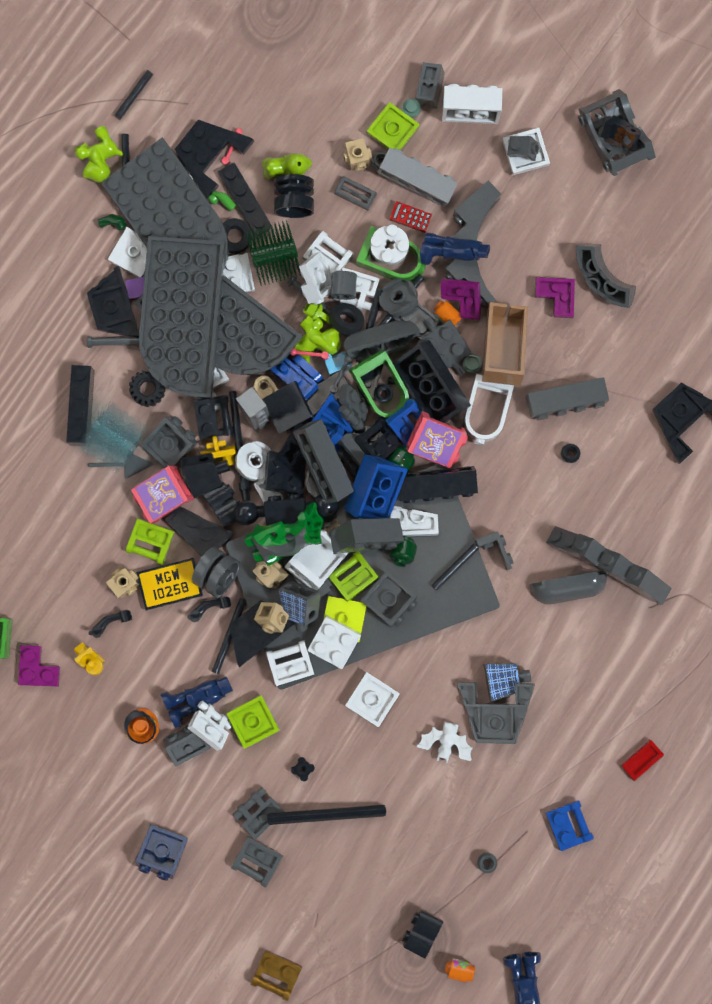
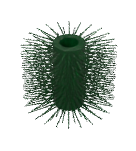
M286 221L287 230L284 222L282 223L283 232L278 222L282 241L280 240L277 226H275V236L271 225L272 241L267 225L270 244H268L266 231L263 227L265 245L263 235L259 229L262 246L260 245L255 228L259 247L256 245L251 229L254 248L252 247L247 230L251 258L260 285L262 283L258 267H260L265 286L263 268L268 283L269 276L266 267H268L271 280L273 281L270 264L272 265L276 282V269L280 281H282L280 270L284 276L283 279L285 278L284 268L288 279V268L292 275L291 277H293L291 267L294 269L295 276L297 275L295 263L299 274L301 273L297 258L298 253L288 221Z

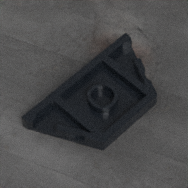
M116 266L113 272L106 278L104 277L96 287L87 292L97 330L101 332L139 337L138 327L119 266Z
M260 600L230 624L237 665L239 667L244 665L291 628L295 622L287 620L282 633L273 632L270 634L263 631L262 627L254 620L261 602H264Z

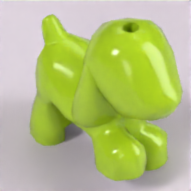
M101 126L94 131L97 140L101 143L90 147L84 143L81 146H77L74 153L80 160L85 158L89 160V163L83 169V177L98 183L103 182L110 175V168L105 160L115 155L123 156V152L111 140L105 126Z
M290 153L278 158L268 157L261 163L263 177L267 180H273L275 177L288 174L304 175L311 168L312 161L309 157L298 153Z
M308 316L300 324L305 334L296 345V350L314 352L315 348L331 355L336 354L340 350L339 332L334 328L320 332L323 322L319 317L313 322V319ZM300 355L310 364V356Z

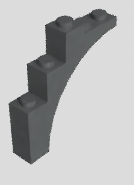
M489 180L454 210L453 219L463 228L452 238L477 241L482 222L501 197V193ZM455 259L446 267V279L480 282L482 307L486 306L488 308L490 302H496V299L487 289L481 277L476 259L472 261Z
M555 526L546 542L549 546L600 569L626 584L646 599L660 605L664 604L672 589L650 570L633 564L622 554L606 549L595 539L583 534H576Z

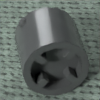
M350 271L333 272L331 297L340 300L355 299L357 274Z

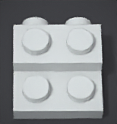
M320 251L313 254L299 266L301 275L306 281L301 288L308 304L313 303L317 305L323 302L325 297L331 295L332 274Z

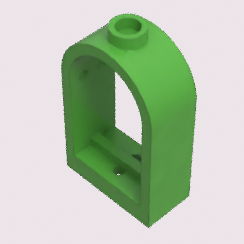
M370 227L356 260V266L391 280L412 281L418 274L423 275L426 265L421 264V251L410 241L408 250L416 256L418 261L416 268L412 272L399 274L369 262L372 255L371 238L378 230L375 227Z
M380 350L349 369L360 392L374 413L389 418L409 400L408 391L386 351ZM383 363L386 365L400 391L399 404L389 412H382L377 408L360 378Z

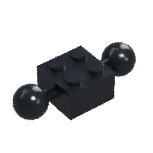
M290 494L288 499H281V495L270 496L262 506H257L249 500L239 502L234 508V518L239 524L245 526L255 523L261 517H265L266 526L280 521L283 524H292L298 521L299 513L305 511L310 503H316L317 512L322 518L332 517L337 511L338 503H327L321 494L317 495L314 501H306V498L301 497V494Z

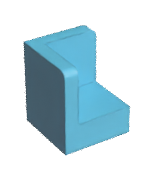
M345 352L334 356L329 354V358L324 360L329 376L341 370L345 362L344 358L347 356ZM348 363L344 373L352 368L351 363Z

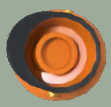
M139 708L129 713L124 722L127 738H130L131 741L137 744L151 743L159 732V723L156 715L145 708Z

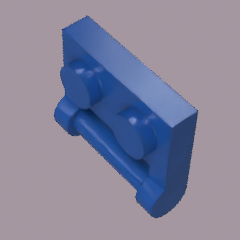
M414 399L407 400L401 409L385 420L405 447L415 427L407 415L411 412L418 420L421 414Z
M579 800L546 812L560 851L594 839L592 832H589L580 809L581 803ZM573 810L582 836H576L567 813L568 811Z

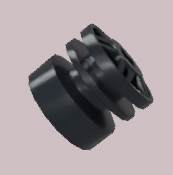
M288 174L274 179V187H276L274 188V194L278 196L274 199V214L285 218H304L314 214V199L310 197L314 194L313 178L299 174Z

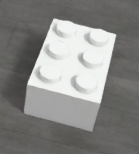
M458 84L444 86L442 122L499 123L502 111V88L497 86H487L484 88L477 85L462 87Z

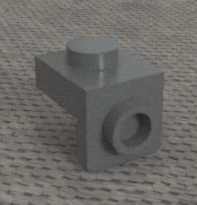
M510 136L507 151L509 157H528L531 161L536 160L539 145L532 136Z

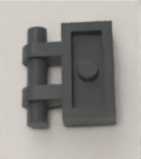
M349 384L342 385L339 402L342 404L339 408L341 416L350 422L354 430L362 433L366 429L363 421L366 420L368 404Z
M263 787L253 791L250 794L251 797L244 804L241 803L232 814L237 820L243 815L247 820L242 826L255 840L270 826L267 822V814L285 812L272 797L266 802L262 799L267 793ZM257 803L260 808L252 815L249 809Z

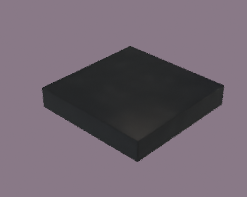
M297 381L291 382L262 399L279 434L313 417Z

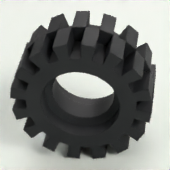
M142 370V373L137 372L136 376L131 378L132 382L129 383V392L139 405H145L146 407H150L149 405L155 406L157 402H161V398H164L165 386L158 382L149 371ZM147 381L152 382L155 386L154 392L148 396L140 392L141 385Z

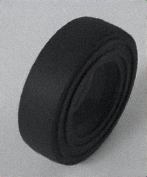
M237 218L228 219L223 222L227 236L229 231L233 229H238L242 232V239L239 242L232 243L228 240L229 253L236 254L245 251L250 246L247 230L252 241L250 226L245 221Z
M349 303L337 304L332 309L329 317L333 328L344 335L359 332L365 321L363 313L356 306ZM340 315L349 316L354 323L350 324L343 321Z

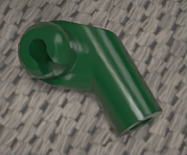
M115 214L97 219L100 228L111 224L115 225L117 230H123L126 227L125 219Z

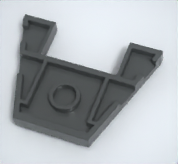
M477 682L457 683L463 697L464 707H466L469 715L468 719L476 743L516 744L535 683L515 684V704L477 703Z

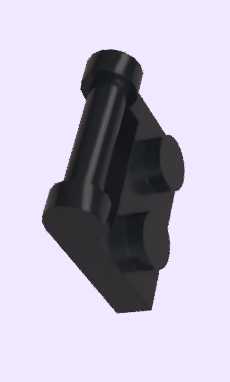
M228 395L193 400L199 439L234 434L230 423ZM214 404H220L223 428L220 429L217 426Z
M382 416L363 434H358L355 437V442L365 455L385 459L403 443ZM380 430L383 435L370 445L368 439Z

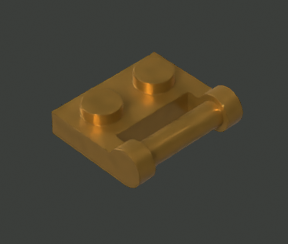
M265 950L251 985L266 989L281 996L283 1000L288 1001L302 966ZM262 973H265L287 983V988H281L260 977Z

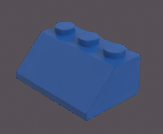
M364 454L352 486L354 492L349 494L344 509L358 519L390 518L408 469L383 458Z

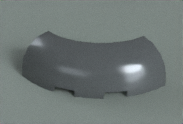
M601 244L576 245L578 266L588 286L595 293L606 299L605 301L620 307L630 308L634 300L636 286L620 281L608 270L603 260Z

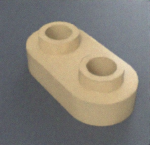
M260 376L255 380L254 388L261 399L278 390L272 379L268 376ZM267 384L268 388L263 390L261 389V385Z

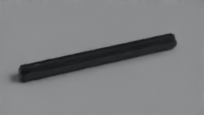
M385 805L269 813L267 814V822L269 825L384 817L386 816Z

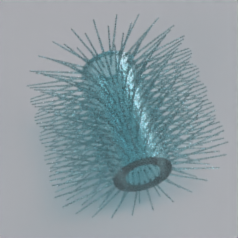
M110 410L108 412L103 411V416L100 414L94 424H91L92 427L88 434V439L90 440L84 442L90 443L91 448L93 446L97 447L99 453L106 454V458H112L114 463L116 462L118 466H122L126 462L125 459L131 457L137 446H139L138 441L144 433L141 431L142 428L138 430L135 424L131 426L128 420L124 422L117 413L115 415Z

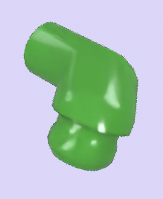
M214 191L208 197L211 204L215 205L219 201L229 211L236 206L226 193Z

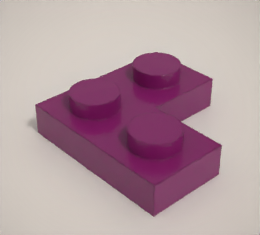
M536 277L535 298L554 299V318H573L575 279Z
M443 278L440 282L441 299L460 301L461 318L479 320L481 317L480 282Z
M21 645L18 685L59 687L60 667L41 666L42 646Z

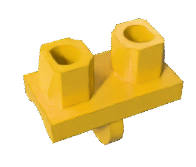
M213 436V442L206 443L207 449H215L200 452L201 454L212 453L214 458L223 457V461L227 460L229 465L235 464V445L219 448L226 446V440L218 441L217 436Z
M83 642L73 649L78 656L74 660L90 675L95 676L102 672L105 660L94 649L88 648Z

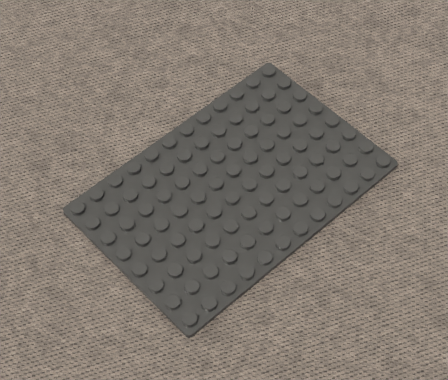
M436 464L420 471L447 469V467ZM458 495L452 499L438 497L434 498L433 501L419 499L413 503H403L397 497L394 506L438 514V535L410 537L417 545L415 559L411 564H406L405 567L395 565L389 556L390 550L385 548L359 551L378 575L379 579L388 571L417 596L415 600L417 605L411 612L407 610L402 615L405 619L398 627L394 625L392 628L366 606L360 642H357L344 666L499 608V601L479 549L438 590L432 586L473 543L477 546ZM348 497L337 502L338 508L332 517L322 518L321 530L331 525V522L335 519L340 525L349 520L358 519L344 509ZM246 535L227 542L226 547L229 555L240 562L237 577L249 609L260 600L281 605L278 589L291 581L297 583L291 572L285 568L286 564L280 559L283 564L282 568L289 575L276 589L267 588L266 585H262L257 581V576L253 572L257 564L253 557V552L257 547H248L246 545ZM349 552L336 568L350 559L355 552ZM357 562L337 577V579L342 581L358 569L361 564ZM377 579L374 583H372L370 586H368L366 589H364L351 600L361 602L362 598L369 592V590L376 584V582L379 579ZM332 582V586L329 587L331 592L319 601L318 618L307 625L308 629L303 632L297 631L294 624L264 648L265 654L270 650L274 652L299 644L298 642L303 640L308 650L323 622L328 596L345 599ZM308 651L314 675L279 685L278 688L283 690L336 670L338 667ZM301 652L275 659V662L278 665L303 656Z

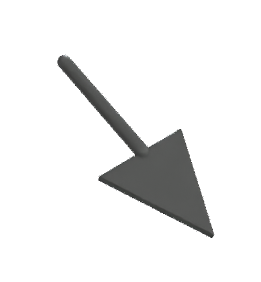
M125 451V463H89L88 467L125 466L126 479L153 465V463Z

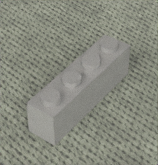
M397 148L388 149L377 171L380 175L444 208L458 184L451 176L439 174L435 168L420 164L418 159L403 155V152Z
M253 387L236 398L241 413L255 431L258 429L263 430L270 424L268 421L271 418L267 406Z

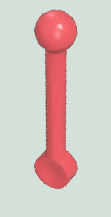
M237 128L235 132L242 134V129ZM232 145L230 146L226 157L222 158V163L224 165H228L230 163L229 157L234 148Z
M294 348L290 353L292 356L299 354L322 357L323 360L329 358V354L326 351L315 353L299 351Z

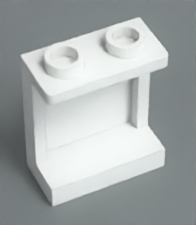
M321 530L320 533L321 544H312L304 547L285 566L288 571L307 587L315 590L322 586L324 581L348 554H333L330 535L325 530Z

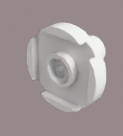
M396 225L383 226L373 234L371 238V253L378 262L395 265L406 257L409 249V240L402 229ZM386 242H394V249H386Z
M258 441L243 445L236 454L235 469L248 480H262L265 478L267 452L271 451V449L266 444ZM257 457V461L260 464L252 465L250 458Z

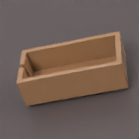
M490 302L486 315L482 382L521 386L525 370L528 306L511 305L508 317H504L507 304Z

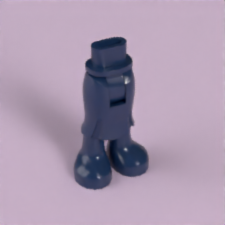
M426 233L424 242L421 245L420 260L422 265H429L434 256L463 261L479 260L480 258H488L490 245H485L481 241L471 239H454L450 236L443 237L435 233Z
M224 677L220 680L216 678L205 681L191 689H184V692L175 695L163 692L161 697L167 710L187 701L188 705L168 712L174 727L177 728L182 725L183 718L200 710L197 707L200 701L203 700L206 704L210 703L213 705L226 697L225 694L233 690L228 678Z
M522 953L526 973L523 976L521 973L520 954H510L503 957L504 966L510 968L513 979L511 981L515 990V1003L540 1004L535 965L540 963L541 953Z

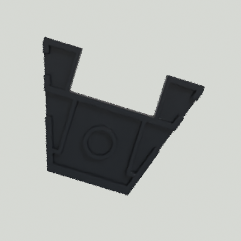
M197 120L177 145L175 151L208 199L219 185L204 174L228 143L244 155L254 143V139Z
M682 382L652 409L678 464L683 462L693 452L679 436L706 411L712 416V400Z

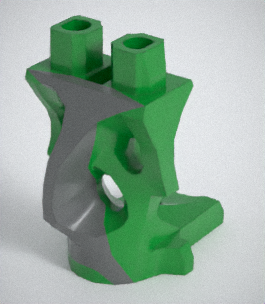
M313 502L307 505L305 511L299 513L298 521L294 524H283L282 521L268 526L257 524L253 532L246 535L245 543L248 547H257L253 552L256 562L265 561L267 566H270L286 556H294L308 545L321 544L320 533L323 519L317 512L316 503ZM292 534L294 539L287 540L286 535Z

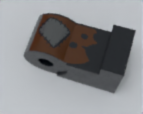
M616 116L605 121L601 137L605 139L611 138L626 148H636L641 135V131Z

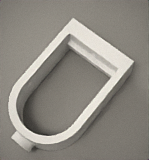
M476 374L469 400L471 406L467 408L464 419L465 430L473 439V443L484 445L485 442L495 439L500 434L504 426L514 385L482 382V375ZM477 387L507 395L498 429L489 435L476 433L469 423Z

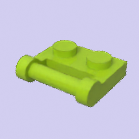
M137 519L125 552L130 554L133 552L163 565L175 532ZM137 540L159 547L161 548L160 554L136 546L135 543Z
M359 551L353 553L350 559L336 568L328 577L347 602L379 579L378 575ZM357 562L361 564L358 569L342 581L337 579V577Z

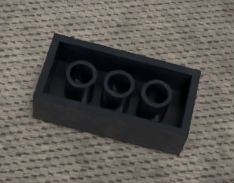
M430 340L419 343L393 362L396 371L408 392L416 401L418 408L421 412L428 413L430 418L447 423L471 406Z

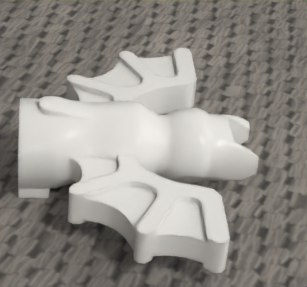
M444 721L442 731L433 727L429 734L421 735V742L417 745L418 748L429 750L435 741L440 740L441 746L438 749L437 761L440 758H444L446 763H448L451 747L455 744L459 750L460 759L472 760L471 750L473 747L467 744L466 735H457L459 725Z

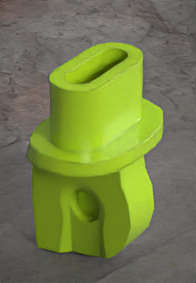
M313 303L306 304L303 313L307 317L310 316L313 320L319 317L322 322L331 325L329 316L322 312L323 306L321 303L317 305Z

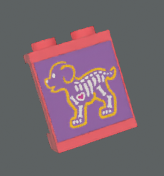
M422 411L406 447L409 453L451 468L452 464L457 462L460 455L459 449L465 445L468 436L465 428L461 427L458 429L430 418L428 413Z
M176 465L167 466L131 489L134 494V501L140 505L143 510V517L150 524L159 522L165 515L184 503H189L195 499Z

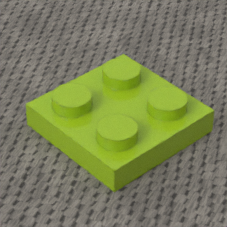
M389 102L368 128L366 134L387 149L397 148L402 150L420 127V124Z
M262 695L226 713L244 749L280 731Z

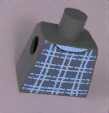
M291 581L278 589L281 606L289 615L288 620L295 622L296 630L303 632L308 629L307 625L318 618L320 591Z
M516 663L483 664L490 701L515 694L516 683L531 682L530 670L518 671Z

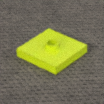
M328 596L324 619L327 615L361 633L366 605L362 602L352 600L347 602L342 598Z

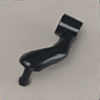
M220 597L204 601L191 611L187 618L192 622H198L204 612L210 607L220 605V609L231 607L230 598Z
M130 610L120 611L119 613L103 617L92 628V631H89V635L99 638L109 623L120 619L122 623L132 620Z

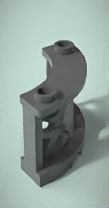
M620 89L613 91V94L590 105L578 108L580 124L585 127L605 171L610 172L613 176L618 175V171L646 158L649 161L656 158L652 141L646 136L641 127H638L641 135L636 148L615 146L607 143L601 137L605 121L613 116L621 117L622 120L637 128L632 120L635 119L627 94ZM615 101L611 108L607 110L605 105ZM600 108L604 118L601 114L595 113L598 121L593 122L589 113ZM613 157H618L619 160L614 161Z

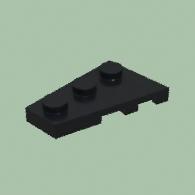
M182 507L176 508L165 519L201 557L212 547L220 549L234 535V532L203 519Z

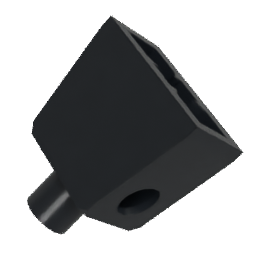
M212 453L181 458V468L194 498L221 486V474L230 471L228 461L224 460L216 463Z

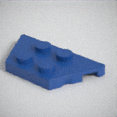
M330 393L312 421L322 419L327 432L330 429H334L338 424L345 429L343 435L353 431L350 422L341 416L339 411L341 406L334 394ZM336 443L334 446L336 452L338 453L340 448L339 444Z

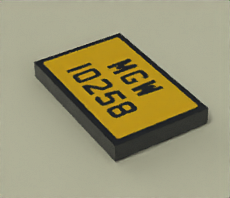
M194 558L136 572L139 577L138 582L146 611L203 596L202 589L192 583V575L196 567Z

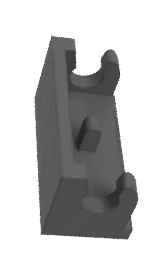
M423 62L415 97L421 106L428 103L432 108L437 109L445 75L442 64Z

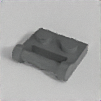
M248 836L231 869L241 871L260 882L261 886L266 888L283 855ZM245 858L267 870L266 876L241 863L242 859Z

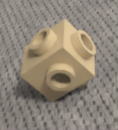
M364 138L346 142V153L343 154L346 165L349 164L351 170L361 171L369 166V159H372L370 147L366 148Z
M280 560L270 566H267L265 561L257 562L256 568L253 570L260 584L274 589L289 575L282 568L283 564Z
M119 568L111 574L112 578L106 582L115 595L122 599L125 595L129 597L138 590L136 587L139 583L136 580L139 577L132 569L129 571L126 568Z
M261 602L254 620L267 633H282L289 615L277 603Z

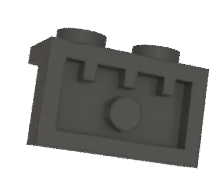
M189 724L178 732L168 734L163 739L164 747L175 767L211 748L209 744L188 729Z

